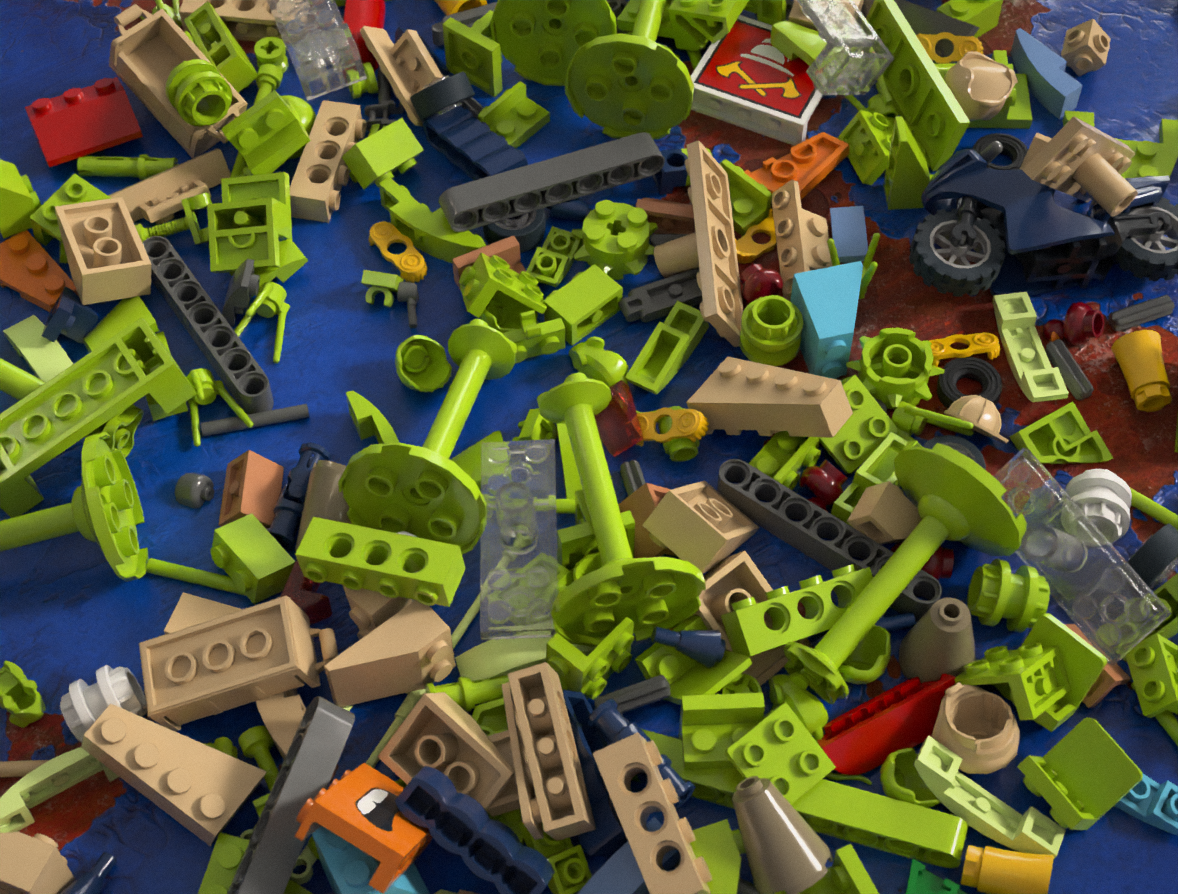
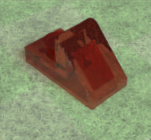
M622 380L610 387L611 401L602 412L594 416L600 438L614 457L644 439L630 387Z
M296 560L280 597L287 595L308 615L311 626L332 615L330 600L328 596L316 593L319 583L304 577L298 560Z

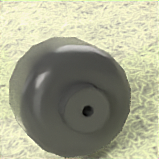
M185 473L179 478L175 486L176 501L195 509L201 507L205 501H211L214 497V484L212 480L204 474Z

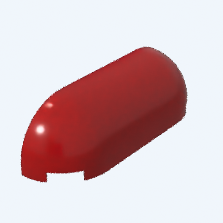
M346 0L342 36V50H344L343 68L341 69L342 81H346L345 68H361L362 64L367 62L371 63L374 72L379 67L374 55L367 48L360 30L363 26L384 29L385 0Z
M941 674V680L921 683L919 677L909 679L831 720L824 726L826 734L821 740H817V743L836 766V771L845 775L866 773L883 764L890 753L905 748H912L922 743L928 736H932L945 690L955 685V676Z

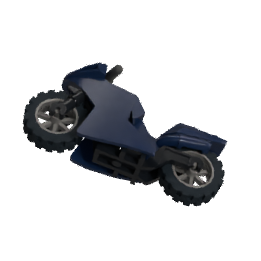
M994 141L980 154L974 149L957 151L938 168L921 195L922 204L930 214L924 218L923 223L920 222L918 224L909 249L911 251L909 261L910 264H914L913 271L917 277L921 276L924 284L929 287H936L938 292L943 294L950 292L953 293V296L962 297L963 294L967 293L969 296L978 294L979 290L985 291L990 288L992 296L1019 292L1036 295L1075 286L1087 288L1093 278L1104 280L1111 267L1115 264H1120L1119 268L1125 272L1128 270L1133 272V276L1142 279L1144 276L1148 277L1149 281H1159L1160 278H1164L1166 281L1173 279L1176 274L1178 275V204L1174 206L1169 203L1170 200L1162 197L1171 181L1169 175L1124 178L1138 191L1137 196L1126 209L1112 217L1092 199L1087 216L1055 204L1053 197L1056 189L1032 180L1023 170H995L988 168L987 165L1003 149L1002 143ZM934 244H938L943 249H935ZM1164 246H1165V247L1172 248V249L1166 250V249L1164 248ZM968 261H972L977 264L970 265Z

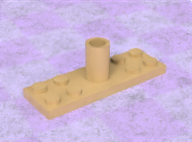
M1074 116L1022 169L1036 182L1085 202L1094 199L1112 217L1126 209L1138 194V191L1121 176L1132 164L1130 159L1136 153L1126 144Z
M698 140L687 144L688 159L685 160V167L690 176L691 187H688V196L693 204L696 232L655 246L654 258L658 270L665 278L699 267L700 272L697 273V283L702 291L701 315L705 322H709L717 330L720 337H724L735 348L740 346L743 304L728 174Z

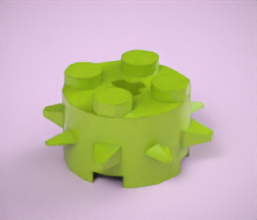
M610 200L597 202L595 209L591 210L584 219L583 228L572 229L571 233L582 239V247L573 257L576 261H586L590 266L595 264L613 280L623 279L624 274L638 275L647 264L648 255H654L655 247L649 244V237L658 229L656 223L648 222L647 214L642 208Z
M899 327L884 328L880 330L879 335L873 338L860 337L859 342L863 349L861 359L846 362V367L858 370L857 377L870 394L882 401L888 409L898 408L901 401L914 406L919 404L920 399L928 401L932 398L927 385L929 377L944 374V369L932 365L934 359L931 350L932 343L928 340L920 341L915 338V332Z

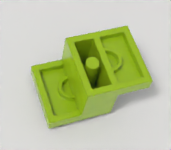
M278 172L221 179L222 203L207 204L210 271L215 274L235 272L247 259L254 260V270L280 267L279 241L289 238L292 240L289 174Z

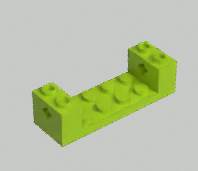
M143 317L0 414V508L11 518L24 514L44 500L43 495L30 475L31 473L146 394L150 393L166 414H169L197 394L167 348Z

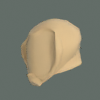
M968 51L961 60L952 66L943 78L969 121L978 119L990 120L996 116L1018 82L1014 70L979 52Z
M958 682L945 690L931 737L963 759L959 770L967 774H990L1005 768L1017 755L1020 731L1010 706L1001 697L980 687L962 685Z

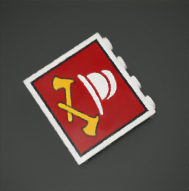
M739 15L729 33L715 44L711 43L692 73L691 79L694 84L691 110L795 146L806 140L808 120L834 75H843L845 59L838 64L829 60L816 69H813L799 57L791 61L770 44L772 25Z

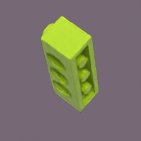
M318 517L312 518L295 553L303 576L314 582L322 583L327 581L343 584L352 590L367 589L377 591L386 597H404L417 600L428 606L437 604L450 607L466 569L460 546Z
M851 564L831 571L833 579L824 582L821 575L799 581L801 589L791 593L788 586L766 592L767 600L757 604L754 596L732 603L734 611L721 615L732 652L750 657L785 645L788 642H794L831 629L873 579L870 567L855 571L854 565ZM831 591H834L838 597V606H835L831 600ZM799 601L806 610L804 618L798 612L797 606ZM765 612L772 618L773 625L771 629L764 622Z

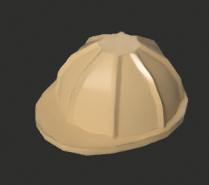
M963 396L954 401L948 410L944 411V415L971 422L973 424L972 430L1004 444H1007L1009 441L999 434L1002 424L1000 413L993 402L981 396Z

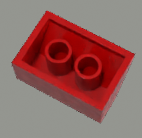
M118 77L113 79L103 78L96 81L94 85L82 89L72 88L65 91L63 95L51 99L41 98L35 100L31 105L24 107L48 167L143 137L125 89Z

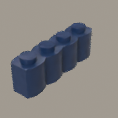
M453 104L422 120L425 136L430 145L438 152L444 153L451 163L458 167L460 166L464 173L473 180L528 165L526 156L520 149L516 150L513 146L508 145V142L502 135L498 136L490 130L485 122H480L473 117L467 108L464 109L458 104Z
M562 690L596 826L595 830L577 835V841L589 856L609 857L621 848L628 839L592 754L607 747L608 744L604 736L597 729H591L587 725L593 709L584 694Z
M425 766L412 778L395 800L399 810L407 819L419 826L428 828L434 840L441 847L449 852L461 855L467 867L478 877L494 882L500 894H541L555 873L551 863L545 856L533 848L522 846L520 839L512 829L497 820L490 819L483 806L474 798L463 793H457L451 780L435 768Z

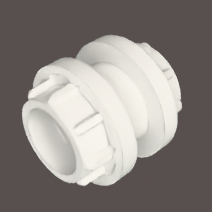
M1107 469L1086 470L1074 477L1065 489V505L1062 516L1065 529L1080 543L1091 547L1108 546L1121 538L1130 526L1132 494L1129 486L1123 479Z
M105 665L96 670L97 683L89 686L84 680L78 679L69 684V693L61 697L60 707L69 729L79 742L82 743L83 735L110 704L141 717L147 713L146 698L143 690L127 667L119 666L112 669L109 665Z

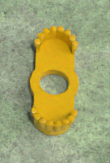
M941 32L937 35L921 33L916 35L930 59L937 63L958 62L968 51L983 54L982 42L974 36H955L948 32ZM941 39H948L954 45V50L948 57H940L935 52V46Z
M772 208L769 209L766 219L757 225L749 227L745 235L739 240L735 238L737 261L739 263H750L764 252L774 249L777 245ZM762 232L768 234L771 240L766 244H758L752 240V236Z
M386 221L375 223L370 228L368 237L370 246L375 244L381 250L383 258L392 262L399 269L400 277L403 280L414 283L424 279L428 271L426 262L409 237L402 235L393 224ZM395 242L403 243L407 247L401 254H392L387 249Z
M991 333L955 334L946 338L929 340L932 343L931 350L934 357L932 365L937 367L940 359L966 358L973 354L987 352L988 358L992 360L1000 355L999 339ZM960 342L967 344L969 347L957 350L951 348L950 345Z
M664 407L655 412L635 414L628 421L626 431L630 439L639 446H643V441L655 440L659 443H665L678 438H688L692 442H696V439L701 440V436L704 437L706 435L709 422L703 413L694 409L673 410ZM670 416L672 419L670 430L665 434H657L656 424L659 419Z

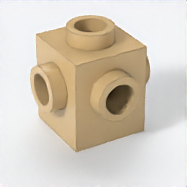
M1094 19L1088 20L1066 31L1061 57L1067 61V66L1071 67L1078 76L1090 71H1096L1106 65L1111 39Z

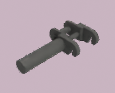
M380 69L378 70L379 104L368 105L364 111L365 115L369 117V120L366 121V130L369 132L374 124H380L379 130H381L383 125L388 126L395 122V120L388 119L389 115L401 114L405 111L401 102H399V107H396L395 101L391 100V85Z

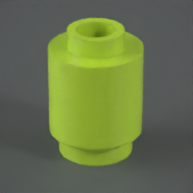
M680 406L669 407L673 410L685 409ZM670 416L662 417L657 422L660 434H665L670 430L672 426ZM678 438L663 443L665 453L670 455L672 461L683 462L694 458L698 454L700 441L696 439V442H692L688 438Z

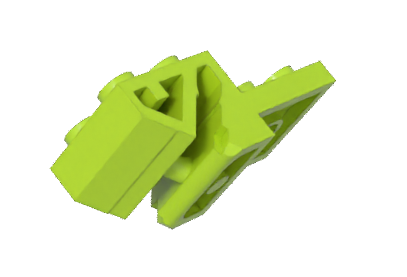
M630 0L617 18L620 30H633L641 0ZM667 0L657 36L674 38L677 49L701 51L709 40L715 44L729 33L749 0Z

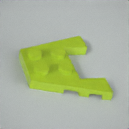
M1065 110L1062 119L1064 126L1074 116L1094 127V113ZM1161 120L1159 126L1160 143L1119 140L1136 153L1130 159L1132 161L1130 167L1121 174L1123 178L1171 176L1178 159V120Z

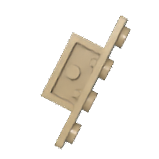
M363 26L360 33L366 42V46L377 60L381 72L391 84L395 96L401 101L409 120L416 126H423L410 97L443 80L442 73L415 30L407 29L394 45L384 29Z
M214 149L108 196L111 198L123 197L133 222L145 218L150 223L161 224L174 218L173 213L184 209L181 202L182 199L202 193H209L210 197H212L209 188L221 184V179L230 178L231 173L222 151Z
M790 180L772 193V209L780 275L783 280L782 292L783 298L788 301L791 299L794 274L832 267L827 243L829 236L826 218L802 209L799 183L794 180Z
M510 682L502 684L508 730L488 736V738L515 771V774L487 811L491 817L521 809L523 824L533 838L537 840L544 837L542 819Z

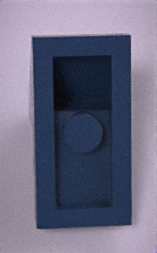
M65 286L48 315L42 336L55 342L61 333L83 344V339L92 331L98 321V315L88 305H82L79 296Z

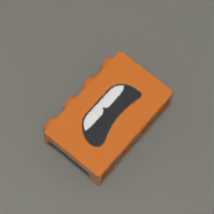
M366 763L361 764L353 771L347 769L340 780H333L327 790L322 788L314 800L309 798L296 818V821L301 825L295 834V838L300 841L305 840L320 826H323L380 861L381 863L368 885L383 894L427 849L433 839L428 828L411 822L399 810L395 800L405 787Z

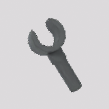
M400 282L398 286V302H407L409 327L416 328L418 326L416 303L419 301L417 285L410 282Z

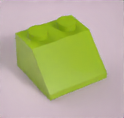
M0 159V232L4 239L31 229L32 225L29 217L42 205L32 188L27 174L20 176L15 164Z

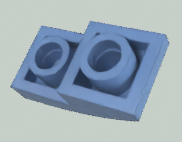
M863 206L830 208L832 239L837 249L839 262L847 264L864 261L868 250Z

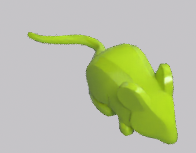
M593 336L569 350L573 367L578 370V373H584L587 379L604 382L610 387L611 394L620 386L627 411L633 416L638 413H644L632 407L629 383L625 379L629 369L626 361L615 352L603 350L605 345L603 339Z
M6 660L4 666L0 669V707L11 713L9 720L12 724L18 727H26L29 723L42 718L44 711H46V706L41 694L37 691L36 682L28 680L19 666Z
M799 673L770 677L768 681L770 687L769 696L770 701L773 703L771 710L786 702L809 733L814 736L815 741L821 740L824 736L823 728L827 724L829 717L822 702L806 690L809 680ZM830 772L825 776L831 780H858L872 785L868 778L861 775H845Z

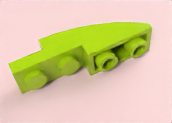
M390 177L379 183L381 204L390 212L391 224L402 235L409 237L417 249L453 264V258L486 246L484 240L478 234H472L469 230L464 232L452 230L441 207L432 213L427 205L416 201L405 186H399Z

